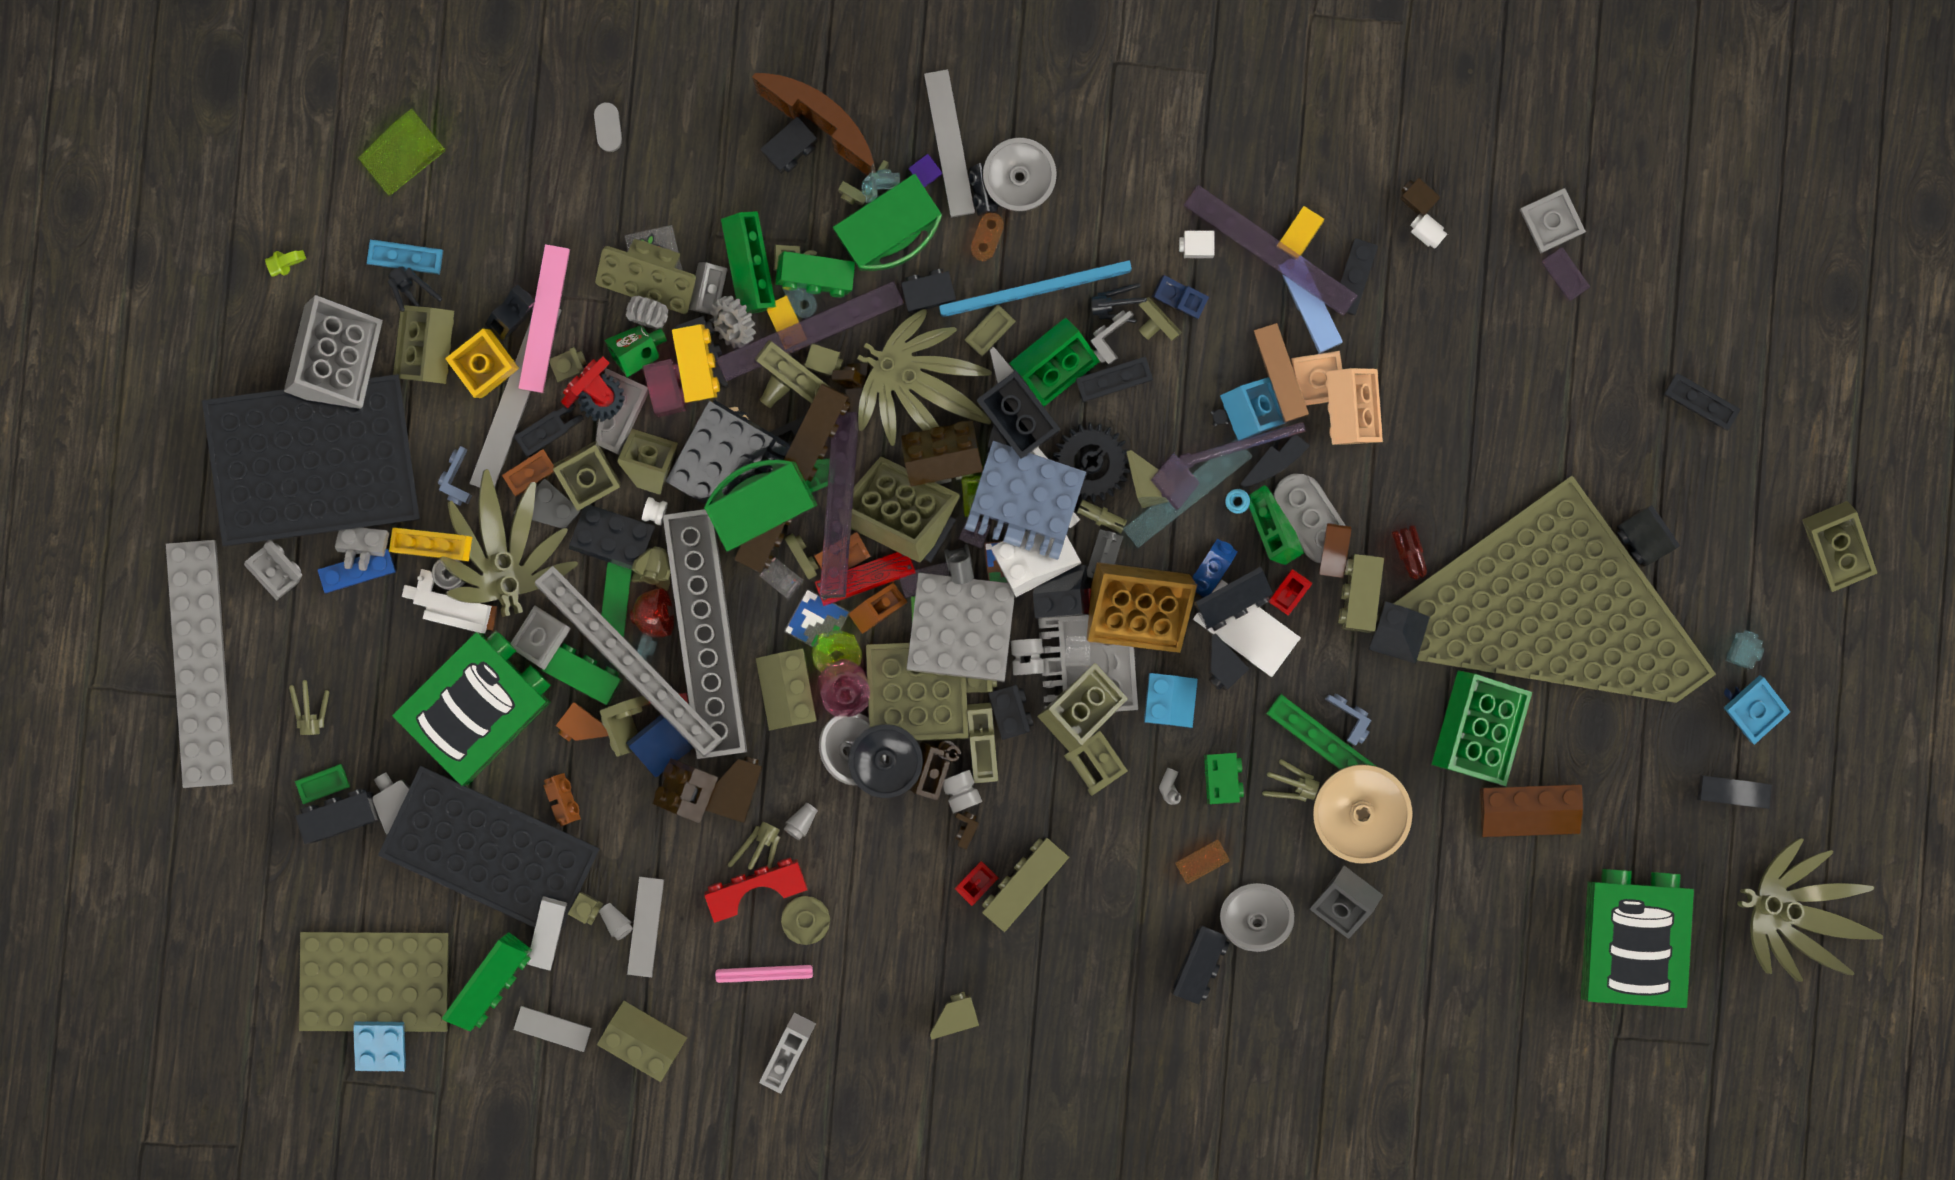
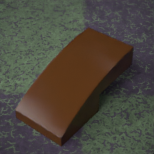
M1327 523L1319 575L1344 577L1351 536L1350 526Z

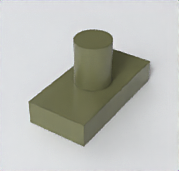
M1150 297L1147 298L1146 302L1139 304L1150 317L1139 328V331L1146 339L1149 340L1160 329L1171 341L1175 340L1182 333Z

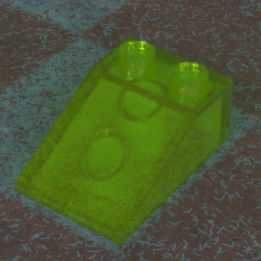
M411 108L396 120L358 159L388 196H390L446 150Z

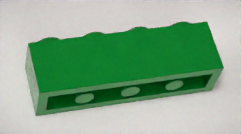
M758 211L739 212L722 218L721 223L736 299H740V305H746V312L751 314L776 307Z

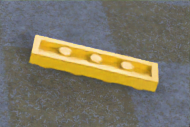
M392 528L389 552L434 558L444 556L453 560L469 561L472 537Z

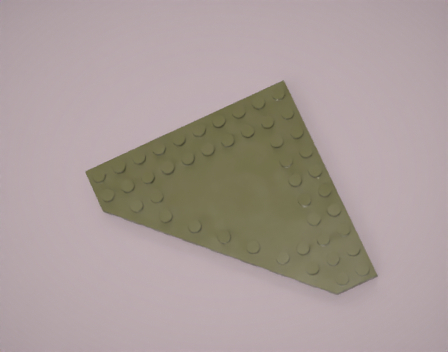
M1573 476L1567 478L1393 603L1430 617L1417 658L1418 661L1677 703L1716 675Z

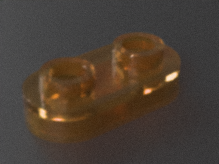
M996 213L985 214L980 220L971 244L972 255L977 260L987 261L993 257L1004 228L1002 218ZM989 221H994L996 223V227L994 229H989L987 227V223ZM986 244L988 246L987 251L981 252L978 248L979 245Z

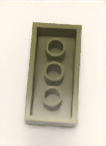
M1047 837L1044 840L1039 838L1030 848L1033 853L1028 859L1022 857L1014 866V869L1017 870L1011 878L1007 875L998 885L1001 890L996 896L990 894L982 903L984 907L982 913L1004 932L1069 858Z

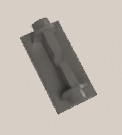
M1099 530L1087 569V577H1094L1097 562L1115 565L1123 536L1117 535L1114 532Z

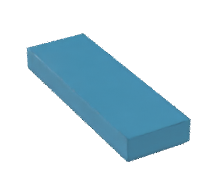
M370 239L367 264L389 268L403 266L406 269L411 268L412 271L440 275L443 250Z

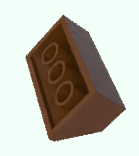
M1582 785L1480 788L1482 837L1581 833L1583 814Z

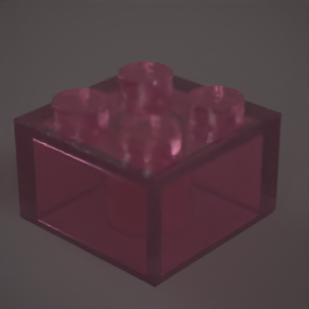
M672 359L644 365L643 370L655 415L660 418L687 411L685 405L689 403H685L683 388H681L679 383L681 377L678 364H675Z

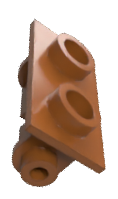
M559 774L544 780V788L549 802L557 799L559 803L551 806L556 822L563 826L580 820L579 806L574 801L571 793V784L565 774Z

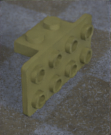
M634 238L628 252L610 246L603 248L595 283L600 287L630 297L641 296L653 299L666 305L670 310L686 314L690 308L696 276L676 269L680 253Z

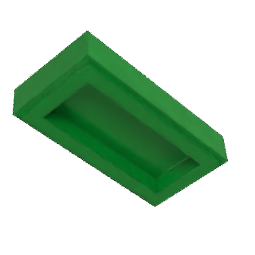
M342 764L295 781L303 804L350 788Z

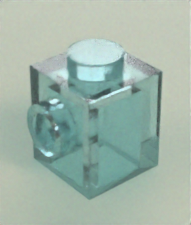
M1744 630V633H1736L1726 661L1746 669H1753L1755 662H1759L1764 653V648H1762L1764 641L1757 639V634Z

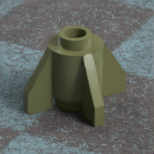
M656 546L653 549H647L634 560L632 566L634 573L631 581L634 583L644 581L648 584L656 585L664 592L668 591L671 571L667 551Z

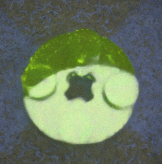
M835 630L820 634L812 649L814 666L823 676L830 679H842L849 676V673L854 669L856 670L861 663L862 653L860 645L853 634L845 631ZM835 650H840L843 655H840L835 660L831 653Z

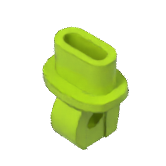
M303 250L292 251L287 254L275 251L273 256L265 259V262L272 277L279 274L285 276L289 273L290 266L306 260V256Z

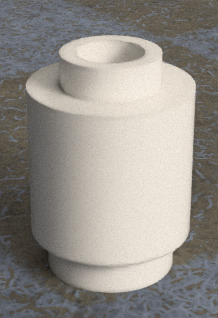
M1427 213L1424 217L1419 214L1410 225L1414 228L1411 233L1428 247L1431 245L1434 249L1447 235L1443 231L1444 227Z

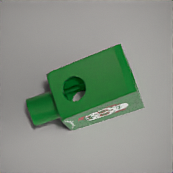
M637 326L606 339L605 343L614 362L626 377H629L657 360L659 354L656 346L666 342L667 339L661 328L648 334L642 326Z

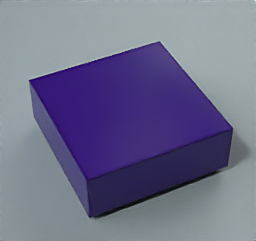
M928 154L908 168L912 175L916 174L924 188L943 174Z

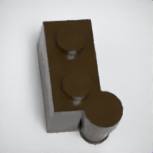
M939 740L935 746L921 742L922 770L916 783L909 789L910 791L938 800L950 764L946 760L956 761L959 759L957 754H961L960 749L949 740Z

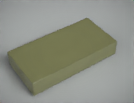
M997 305L964 341L983 357L1016 321Z

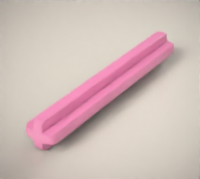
M811 965L718 969L715 972L718 983L808 979L813 977V967Z

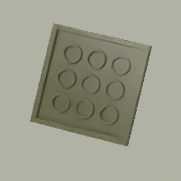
M910 643L866 645L869 727L880 724L896 725L907 730L916 741L968 739L966 677L907 671Z

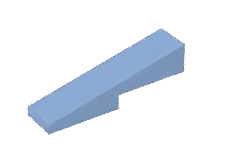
M1300 256L1298 261L1292 259L1279 265V269L1297 309L1300 310L1318 353L1320 354L1342 344L1343 341L1302 256Z

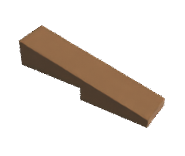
M1278 324L1254 330L1264 366L1270 378L1284 423L1307 416L1309 413Z

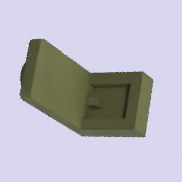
M883 160L865 193L843 181L838 189L839 193L842 194L840 198L851 205L856 202L863 207L867 202H872L878 193L875 190L879 181L884 183L890 172L887 169L889 166L888 162Z

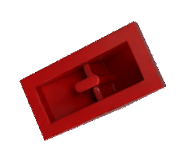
M1292 569L1272 595L1269 603L1289 615L1310 588L1312 582Z
M981 861L955 887V890L973 906L995 883L998 877Z

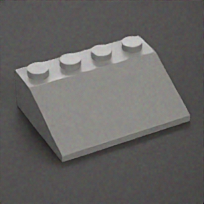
M315 295L304 306L284 392L306 400L361 409L383 320Z

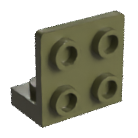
M644 696L626 700L600 710L602 724L607 730L610 746L617 757L633 752L626 742L638 734L632 715L642 712V706L650 704Z

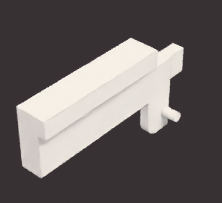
M421 569L420 576L417 578L419 580L417 588L404 585L402 597L413 599V604L427 607L424 611L423 619L479 633L486 632L492 606L481 603L459 602L447 595L432 592L434 580L431 571Z

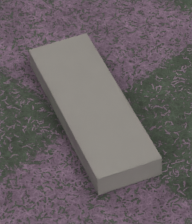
M543 896L530 948L532 949L529 954L531 960L527 965L551 970L567 906L566 902Z
M521 1006L513 1030L584 1052L592 1028Z

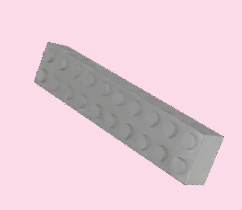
M705 509L663 515L689 706L722 738V742L706 757H703L696 750L697 759L747 752L716 530Z

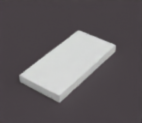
M1221 580L1213 592L1228 584ZM1255 604L1246 608L1249 613L1238 619L1231 616L1226 619L1227 625L1216 631L1212 627L1208 629L1210 633H1216L1225 644L1270 677L1275 674L1301 638L1263 609L1257 608ZM1197 613L1193 620L1205 628Z

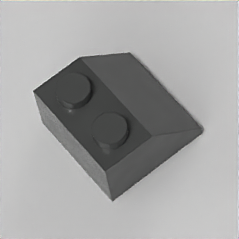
M1343 866L1325 887L1310 910L1349 939L1373 913L1383 895L1346 866Z

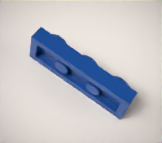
M386 549L384 557L371 555L366 571L359 570L360 557L355 558L352 569H345L344 562L318 569L324 593L395 573L396 570L389 549Z

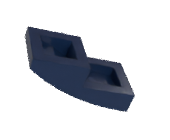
M1165 275L1161 276L1152 295V298L1199 319L1209 298L1203 293L1189 286H1184Z

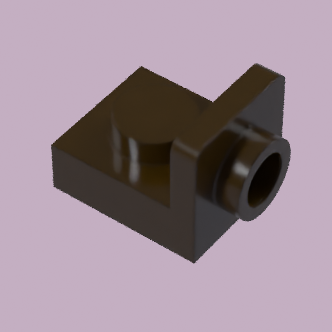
M867 363L847 364L846 367H843V370H833L832 380L845 388H864L869 376L870 365Z
M963 810L962 814L956 813L955 817L968 823L967 827L961 826L955 839L959 840V847L967 850L979 823L975 821L977 816Z

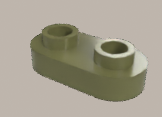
M791 533L784 537L807 578L815 577L817 575L815 570L819 567L812 556L807 558L803 549L806 548V545L800 535L795 537Z

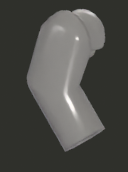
M1167 767L1159 790L1168 804L1175 805L1181 800V795L1174 786L1178 772Z

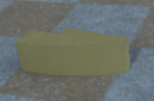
M991 702L967 705L974 783L998 781Z

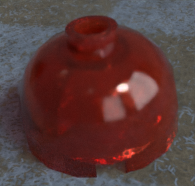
M661 588L645 591L634 603V609L630 613L631 621L646 636L661 638L671 635L673 632L674 615L669 617L667 606H672L666 590Z

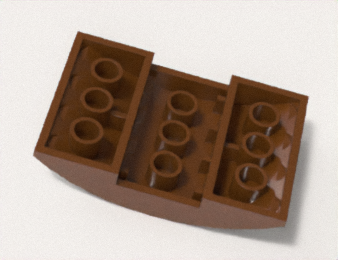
M755 73L752 76L757 94L792 120L796 117L800 118L801 115L806 117L832 137L834 151L873 179L876 171L868 144L857 125L839 105L819 90L798 80L769 73Z

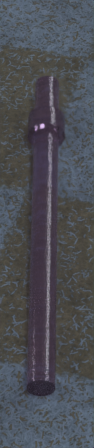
M1304 422L1192 455L1186 453L1180 455L1181 458L1162 463L1165 472L1182 467L1184 469L1191 468L1199 462L1305 432Z

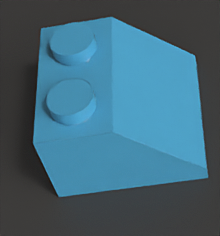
M1269 377L1242 385L1220 395L1238 441L1285 424Z
M1149 673L1144 723L1193 728L1198 679Z

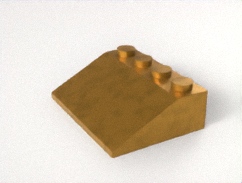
M1097 562L1091 586L1087 641L1180 653L1197 584L1190 574Z

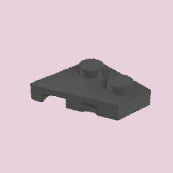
M546 479L536 487L533 521L563 529L567 528L581 513L580 510H576L572 502Z

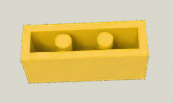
M702 324L673 329L672 334L685 403L717 398V392H720L718 378L713 376L712 368L716 367L714 355L709 353L708 344L711 343L709 329H705Z

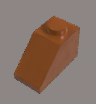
M893 582L865 600L848 615L863 634L901 608L907 601Z
M575 702L572 703L556 725L560 729L558 734L569 742L571 739L579 741L609 736L602 722Z

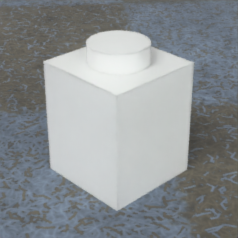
M1185 231L1184 237H1179V252H1184V258H1213L1214 231Z

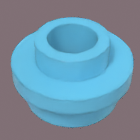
M1234 489L1227 494L1225 503L1231 512L1240 514L1248 509L1250 497L1244 490ZM1238 497L1242 498V504L1235 506L1234 500Z

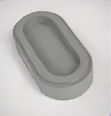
M602 103L597 106L594 112L597 142L602 150L614 152L622 144L619 112L613 104Z

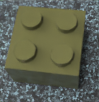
M597 441L553 464L555 474L577 511L620 488L621 482Z

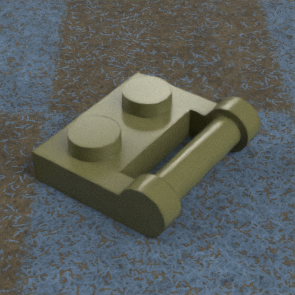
M1101 731L1090 737L1082 746L1064 755L1067 761H1071L1088 786V792L1091 796L1128 771ZM1083 751L1086 753L1103 780L1098 783L1096 782L1078 754Z

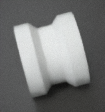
M648 497L642 520H652L661 526L668 502L662 501L659 503L654 498Z

